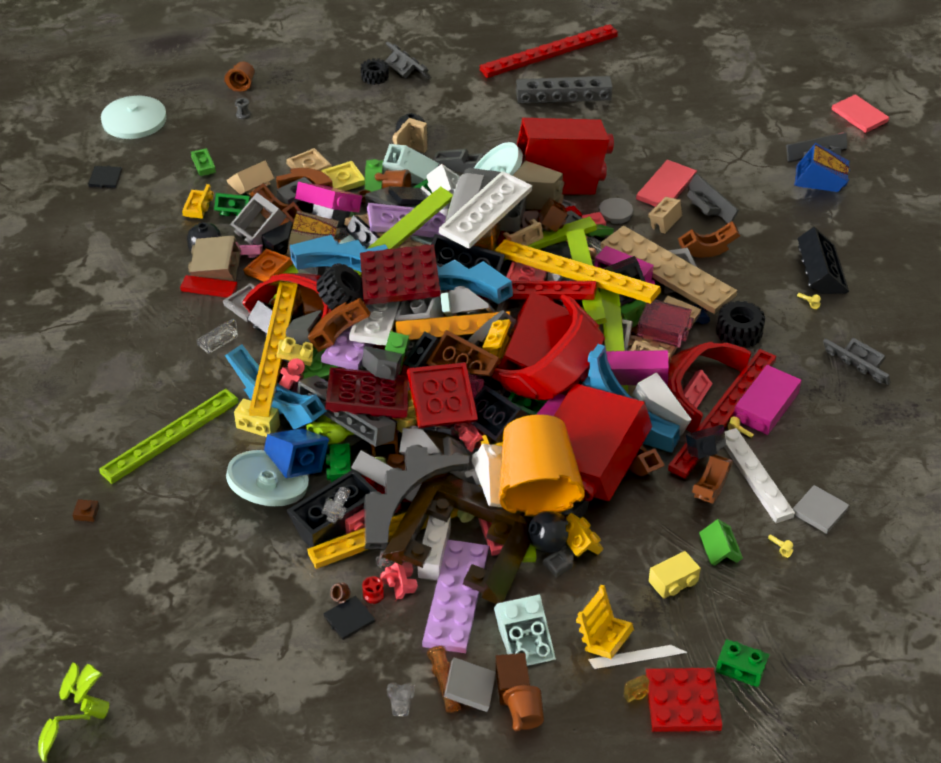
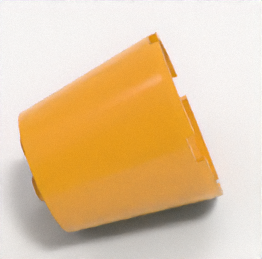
M529 415L510 422L503 431L499 490L500 505L505 510L514 514L517 511L525 512V516H535L542 511L560 513L571 509L574 502L582 501L585 495L584 486L565 423L561 419L550 415Z

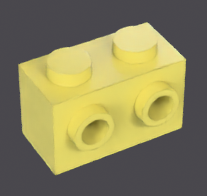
M242 399L234 411L236 428L267 437V434L277 431L280 426L278 409L272 407L270 417L249 416L251 401Z
M684 551L651 567L649 582L661 597L665 599L678 594L680 590L688 586H694L699 581L701 568Z

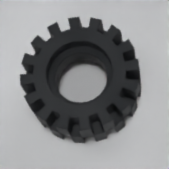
M372 58V60L367 59V62L364 61L361 64V79L364 82L367 81L368 84L372 83V85H375V83L380 84V82L384 83L388 80L389 66L385 60L382 59L380 61L379 58L377 60Z

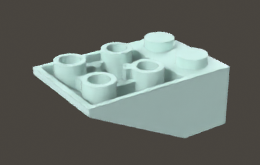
M389 144L383 161V174L386 170L408 169L411 173V183L419 184L427 179L426 175L436 169L439 163L406 145Z
M540 594L497 603L494 611L507 654L525 653L527 666L556 660Z

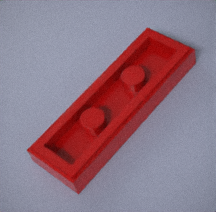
M185 275L180 289L182 292L228 298L236 292L238 283Z

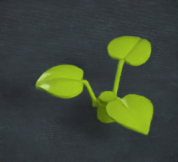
M73 662L62 681L59 692L60 699L66 700L70 693L75 694V703L79 704L83 700L81 711H84V714L56 716L54 720L49 719L46 722L38 742L39 755L44 762H47V754L57 736L59 721L74 719L90 720L91 716L104 719L108 713V701L87 695V692L94 683L103 675L91 664H87L79 676V666Z

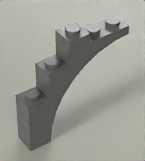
M421 445L407 447L405 451V471H402L400 468L386 470L385 494L370 492L365 495V549H386L391 519L399 504L409 492L434 476L453 471L467 470L469 456L462 453H453L451 455L432 453L428 455L427 447H422Z

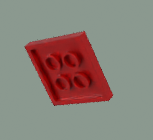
M466 362L416 367L407 370L418 428L476 422L478 420Z
M714 668L646 669L652 732L722 730Z

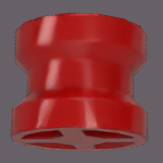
M368 577L362 583L363 599L367 603L377 604L384 598V585L379 577Z

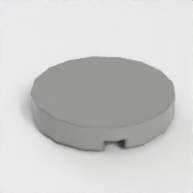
M609 198L600 204L599 212H601L606 222L608 220L613 224H622L630 220V217L633 215V207L624 199Z

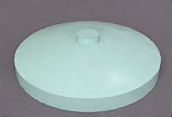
M128 96L117 99L107 105L101 114V121L105 131L115 137L124 139L149 136L161 129L167 118L164 105L157 99L148 96Z
M506 142L490 150L474 168L504 171L513 175L521 166L523 154L516 144Z
M252 450L236 455L229 462L226 473L227 482L236 494L250 502L265 506H285L299 501L305 495L309 482L308 475L285 478L264 450Z

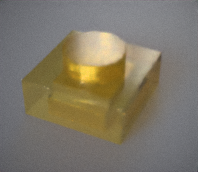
M645 674L625 683L624 697L628 703L635 699L640 700L648 694L649 679Z

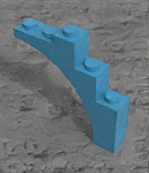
M332 235L290 245L291 260L297 270L310 267H331L334 264L341 263L361 272L360 253L388 249L385 244L366 249L359 240L339 244Z
M456 260L441 267L437 265L440 290H454L455 287L465 286V288L470 289L475 294L486 297L497 304L513 296L512 281L484 261L470 269Z
M243 344L226 354L225 357L245 385L244 391L252 400L259 365L251 357ZM277 382L272 407L278 409L279 415L284 414L293 429L313 422L327 411L316 394L310 396L300 395L279 385Z
M597 344L595 349L589 353L588 362L590 363L588 377L582 382V385L632 398L619 384L613 374L607 359L606 347ZM648 411L653 427L643 444L673 452L680 439V425L666 421Z

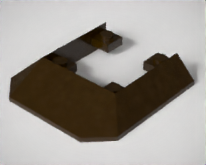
M453 475L426 480L421 484L382 557L400 565L406 561L423 568L432 547L415 540L428 516L447 523L451 513L456 508L491 522L492 524L487 532L486 539L503 545L492 570L488 571L471 564L464 578L463 585L482 592L481 598L495 604L504 602L531 545L528 527L533 516H525V512L517 511L514 514L501 507L489 506L482 487Z

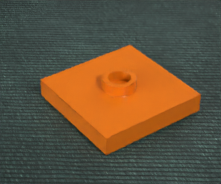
M266 249L243 270L246 275L265 282L274 275L282 274L293 262L288 256Z

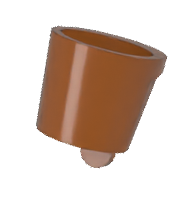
M244 61L234 65V68L230 69L224 77L226 85L234 91H246L249 89L255 74L253 66Z
M408 169L386 170L384 174L376 173L374 176L376 181H382L383 188L389 186L411 187L412 178Z
M519 685L505 691L503 700L509 706L515 731L533 729L544 722L540 688L531 685Z

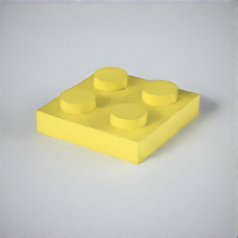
M352 161L321 170V172L331 178L333 188L347 191L365 185V178Z

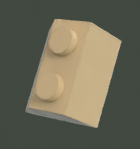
M265 160L236 173L227 182L240 195L244 193L250 195L255 188L263 183L266 186L271 185L270 181L275 178Z

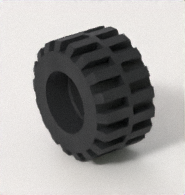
M337 263L332 265L316 283L320 298L332 310L345 302L349 304L359 298L364 302L362 278L345 264Z
M740 300L724 304L718 314L716 334L719 335L718 338L723 340V343H730L740 347L749 348L750 345L755 346L756 343L761 341L765 324L764 312L760 311L761 308L753 303H747L748 301L740 302Z

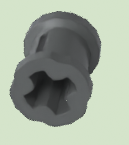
M238 98L235 100L237 118L247 119L250 117L248 99Z

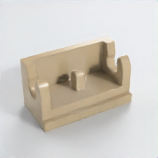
M665 197L648 214L653 230L656 228L657 223L660 226V232L665 234L681 218V200Z
M532 219L529 221L532 225L511 235L508 232H504L502 235L506 237L504 240L528 246L543 239L542 225L540 222Z

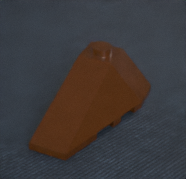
M446 330L426 364L435 366L466 362L468 374L491 376L501 359Z

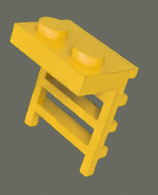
M604 585L599 586V591L584 610L578 613L576 622L581 624L579 632L584 634L582 641L587 644L585 651L609 659L614 657L634 630L633 623L614 618Z

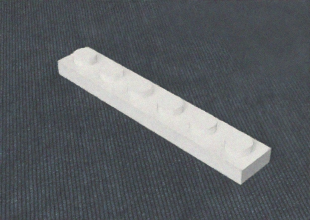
M738 429L725 431V450L775 524L794 518L795 512Z

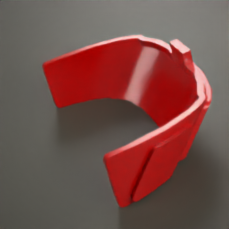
M307 273L274 275L269 280L259 283L245 296L242 303L249 313H251L258 300L269 303L274 295L277 294L279 282L297 283L313 289L319 294L316 283L321 275ZM324 302L322 318L332 311Z
M564 294L560 296L569 314L573 316V320L567 332L546 356L536 364L520 370L500 368L494 370L505 389L526 398L549 400L566 391L578 379L584 382L588 377L590 363L588 362L589 353L595 349L597 344L602 345L605 338L598 328L599 324L572 297H567Z
M707 342L680 351L671 357V362H668L667 387L692 419L686 430L691 433L695 432L703 418V413L690 403L683 393L681 380L689 366L698 356H704L742 372L750 360V351L730 343Z

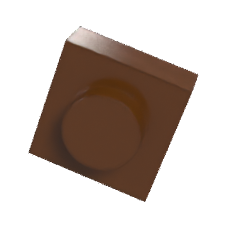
M78 499L72 514L73 519L94 522L99 509L98 501Z

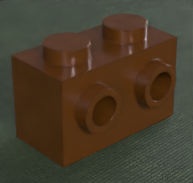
M549 197L539 213L540 222L543 224L542 227L549 232L551 230L557 232L559 228L562 229L565 225V218L567 216L565 206Z

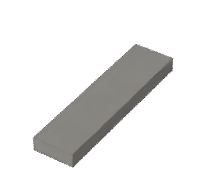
M361 450L351 468L385 487L386 470H390L393 467ZM421 484L409 492L405 499L412 502Z

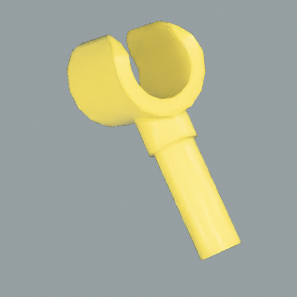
M802 293L797 295V297L809 301V305L813 309H818L821 305L819 295H814L813 297Z
M731 417L728 430L737 428L739 432L750 438L754 436L753 433L740 426L739 418Z
M771 534L768 536L769 540L781 547L779 550L781 555L784 557L791 556L793 553V543L786 540L783 542Z

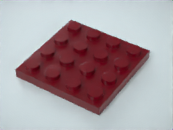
M434 244L360 253L365 305L441 297Z
M330 367L325 410L332 412L344 411L356 415L364 413L376 417L382 415L391 416L395 419L407 418L408 375L399 374L394 381L376 377L369 371Z

